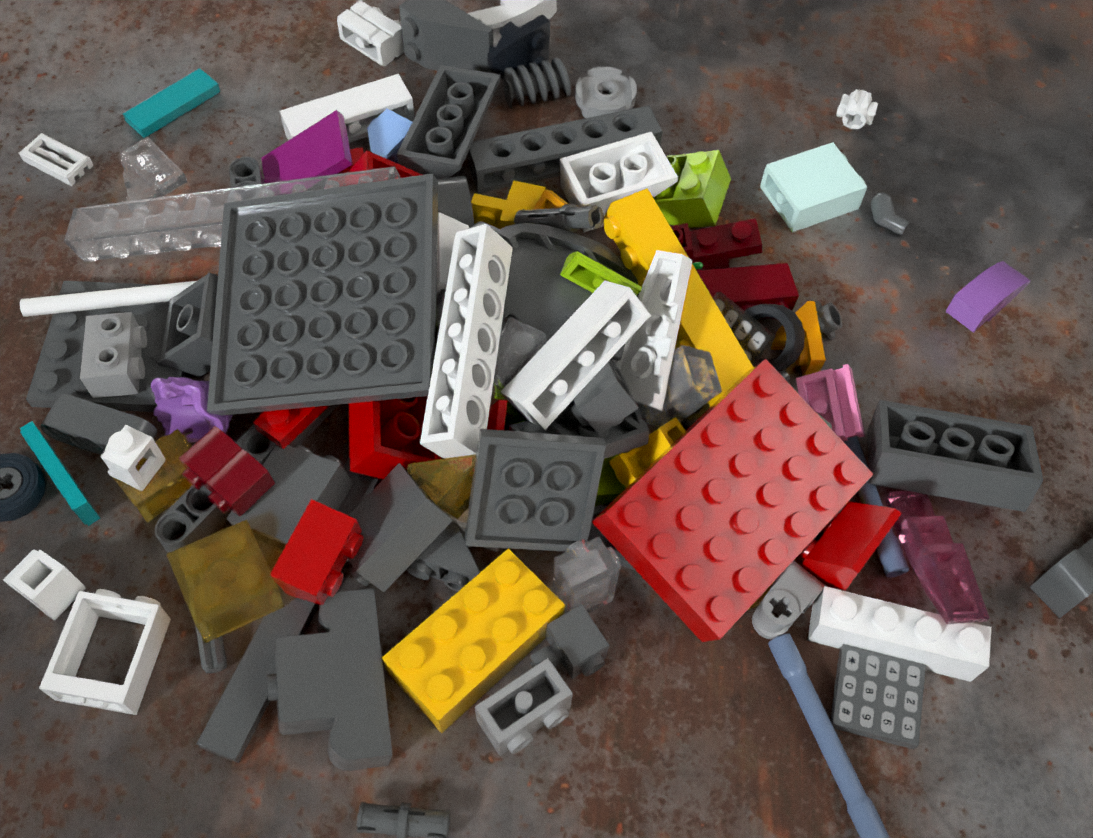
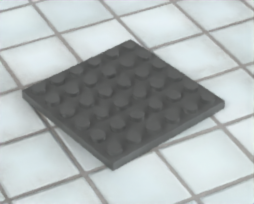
M434 174L224 203L207 403L208 413L223 416L428 396L436 351L438 180Z

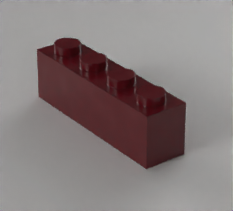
M788 263L697 271L713 300L721 299L725 303V308L721 312L723 317L729 310H734L739 316L749 307L759 304L783 305L792 311L799 298ZM773 317L760 318V319H769V318H771V319H773V320H777V319H775V318H773Z

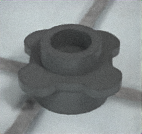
M817 300L815 305L820 332L826 333L827 337L832 340L836 337L834 331L842 328L841 315L833 303L830 302L822 306L820 301Z

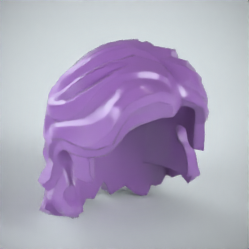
M157 377L151 382L152 392H154L157 404L153 415L157 416L158 421L162 422L165 436L168 439L178 438L189 431H193V433L186 436V442H197L214 426L218 427L225 434L227 433L233 415L221 416L207 412L209 381H197L185 377H168L167 379Z

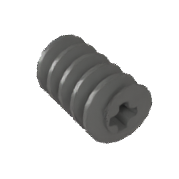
M553 58L551 64L547 60H542L539 66L533 62L528 65L527 69L524 65H518L516 73L512 67H508L504 71L503 88L509 108H512L514 98H516L520 106H524L525 96H528L530 102L535 104L536 94L538 93L543 101H547L548 91L552 92L555 99H559L560 89H563L567 97L571 94L569 75L560 58Z

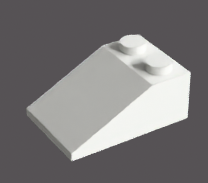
M652 132L560 159V184L569 204H575L578 207L597 205V207L602 208L604 216L611 202L646 188L655 197L678 182L677 174ZM592 228L583 229L584 232L593 230Z

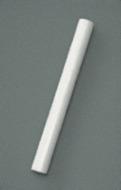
M196 281L26 298L20 300V310L24 317L169 302L170 299Z

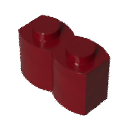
M216 426L178 458L186 468L181 473L182 476L195 489L200 490L204 486L212 492L208 496L209 500L224 514L231 510L241 517L275 484L270 473L263 465Z

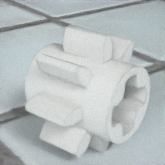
M855 89L850 95L843 94L836 116L842 117L844 126L851 129H859L865 123L868 125L872 124L878 108V103L872 102V93Z

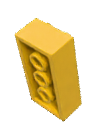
M508 548L386 653L382 660L390 677L433 725L443 733L546 638L547 624L564 615L565 604Z

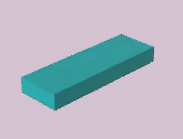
M199 68L124 112L123 116L125 121L145 138L220 93L221 90L219 84Z
M33 421L22 426L19 432L80 520L89 526L101 519Z

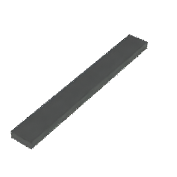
M348 457L345 463V471L354 484L337 511L349 516L383 479L351 472L350 458ZM279 587L197 742L200 748L236 763L240 762L270 703L268 701L267 674L275 673V641L279 637L304 635L319 604L292 597Z

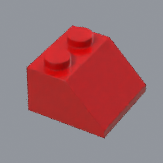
M311 499L270 573L271 578L286 594L324 605L327 597H333L340 588L344 577L341 570L348 557L353 559L362 545L363 535H360L362 529L357 519Z
M848 501L842 511L837 513L822 529L825 533L820 540L816 541L813 539L798 555L803 560L801 566L824 583L826 587L846 591L902 513L895 508Z

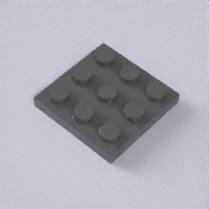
M480 429L465 531L466 546L586 553L606 451L604 438Z

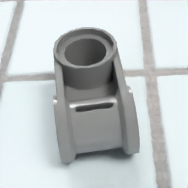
M793 561L775 580L769 592L755 609L752 615L754 629L760 636L766 639H774L784 635L799 615L805 613L826 585L796 561ZM772 612H775L779 617L773 616Z

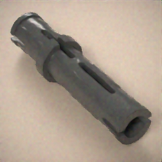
M566 204L561 208L519 210L515 214L514 223L541 224L574 233L579 229L600 228L604 222V213L602 208L597 207V205L578 207L575 204Z

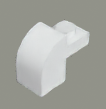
M35 549L3 579L11 588L53 620H56L76 599L79 591L86 589L66 567L42 550L37 552Z

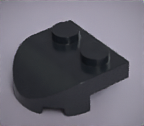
M541 14L519 28L510 21L500 29L499 33L502 37L496 47L490 46L487 58L489 68L495 74H499L502 80L504 71L508 67H512L516 73L518 65H524L527 69L528 65L533 62L538 66L542 60L549 62L550 20Z

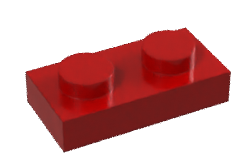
M330 405L265 411L253 421V424L258 432L284 449Z

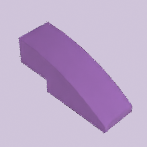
M1001 261L989 267L954 296L945 312L974 333L983 323L990 321L1031 280L1004 261Z

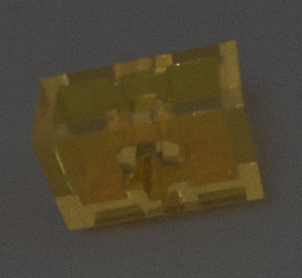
M178 429L167 436L159 438L155 442L166 461L143 491L113 477L120 489L147 523L171 507L192 486L182 476L181 473L186 468L178 459L192 445ZM142 457L135 466L137 471L141 469L147 459Z

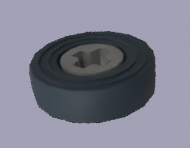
M17 453L0 454V488H2V483L4 485L11 482L14 484L10 490L0 489V522L14 521L29 514L38 506L44 496L46 481L42 470L27 456Z

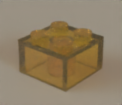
M247 520L166 554L195 625L205 643L284 607L278 586L270 576L271 571Z

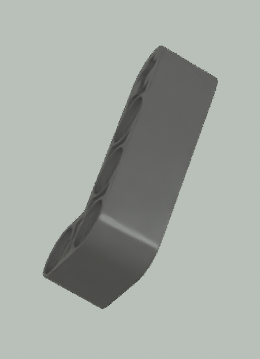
M1093 538L1079 549H1075L1066 555L1030 586L1059 619L1093 593Z

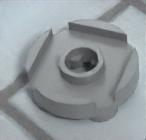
M607 66L595 67L588 70L587 76L583 77L582 80L581 76L577 80L575 100L582 109V115L585 118L632 109L635 105L637 86L631 76H629V80L622 76V70ZM602 91H608L609 95L602 94Z

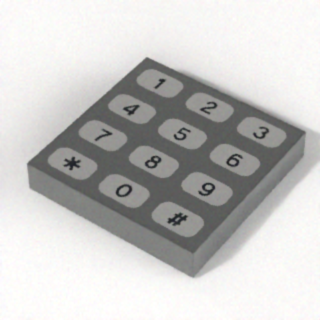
M843 644L839 648L830 718L834 729L910 749L917 748L920 737L926 665Z

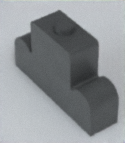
M374 588L338 591L333 597L328 596L324 605H320L317 634L286 636L276 639L274 653L275 673L267 674L268 701L277 700L279 732L283 735L331 730L327 753L329 760L335 767L341 770L354 771L388 766L392 757V746Z

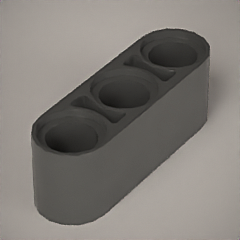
M60 394L39 426L45 434L57 441L99 455L105 452L109 438L114 433L121 431L125 425L153 439L158 433L154 425L140 417L68 394Z

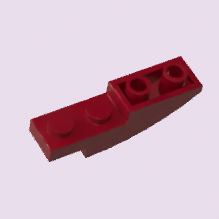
M756 218L689 231L688 223L670 226L689 259L693 260L692 263H703V268L696 269V271L729 268V259L763 253Z

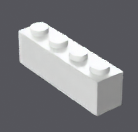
M399 74L279 111L288 140L335 110H338L344 116L349 143L368 137L367 127L374 118H377L386 109L412 122L415 118L413 98Z
M604 281L500 393L523 418L546 430L651 316L630 287Z
M824 586V589L812 605L807 641L840 648L843 644L922 663L926 665V671L971 682L989 668L991 627Z

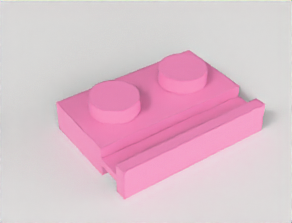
M849 364L843 365V368L833 370L830 368L796 378L798 394L815 412L831 423V429L843 442L848 441V438L858 436L860 438L865 436L853 372Z

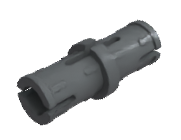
M361 802L357 816V833L387 834L396 836V838H448L451 811L411 807V803L402 802L400 806Z

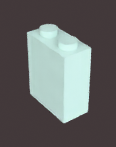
M833 142L766 164L760 188L791 232L859 209L867 190L863 178L856 173L846 156L839 151Z

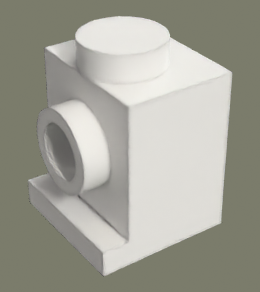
M127 425L109 438L105 452L101 455V458L109 468L108 474L140 491L145 489L166 461L152 437ZM142 457L147 459L141 469L137 471L135 466Z

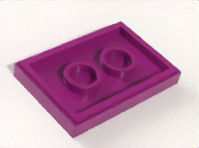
M335 110L261 158L266 197L310 191L352 165L345 119L338 110Z

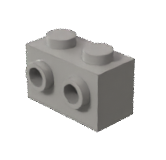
M132 312L86 316L80 380L92 398L139 394V381L145 377V366L141 357L142 348L147 346V335L145 328L138 325Z
M547 658L476 705V720L499 756L508 750L515 754L533 741L534 738L531 734L545 725L548 729H551L569 716L567 710L571 708L573 693Z

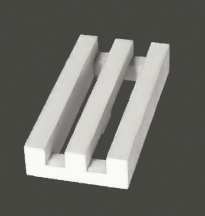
M42 133L19 152L24 162L70 186L76 183L75 176L81 178L85 174L84 168L90 170L94 166L90 157ZM42 145V146H44V147H46V148H48V149H50V150H52V151H54V152H56V153H58V154H60V155H62V156H64V157H66V158H68V159L74 161L75 163H74V164H71L70 162H68V161H66V160L60 158L59 155H57V154H55V153H53V152H51V151L48 152V151H46V150L40 148L39 146Z

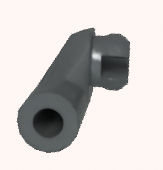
M884 192L876 194L871 201L874 221L902 236L910 221L895 214L892 197Z

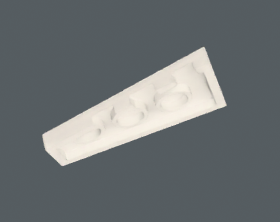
M656 250L641 292L638 295V299L651 316L625 343L621 360H613V362L620 369L635 401L662 411L693 260L683 254Z

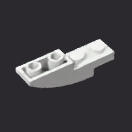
M500 0V6L467 14L493 29L494 47H496L502 37L499 31L503 26L511 21L519 28L541 14L550 19L557 12V0Z

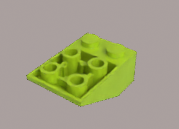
M699 151L696 153L666 156L678 176V182L653 198L667 222L671 225L688 223L689 228L716 226L731 180L720 151Z

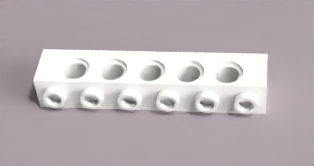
M488 224L455 233L420 440L421 445L449 462L476 459L480 429H487L513 249Z

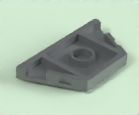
M640 407L625 417L618 426L608 429L601 435L590 424L584 427L575 417L571 408L564 409L546 430L528 420L509 426V431L604 438L606 443L604 459L620 453H627L632 449L646 445L649 440V428L646 421L642 419Z

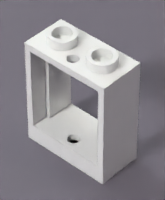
M97 589L96 593L79 591L39 689L55 701L137 715L171 618L162 609L159 601L149 597L137 596L135 600L123 599L119 594L105 589ZM99 617L145 625L123 685L75 677Z

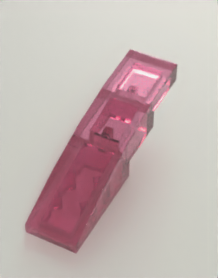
M912 491L889 492L885 498L887 507L895 508L902 513L894 524L897 535L927 596L945 623L986 622L989 619V615L963 543H953L944 516H935L928 494Z

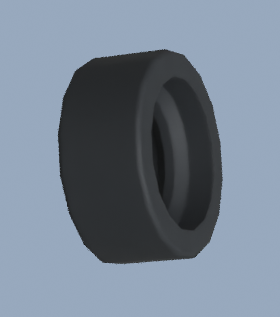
M759 304L749 307L738 316L732 332L734 333L744 320L748 321L753 327L754 323L760 318L773 317L784 326L787 338L783 352L776 358L767 360L777 371L786 369L797 361L804 347L805 333L802 322L795 312L783 305ZM750 331L744 340H738L743 350L751 353L752 358L750 362L755 367L764 359L748 348Z

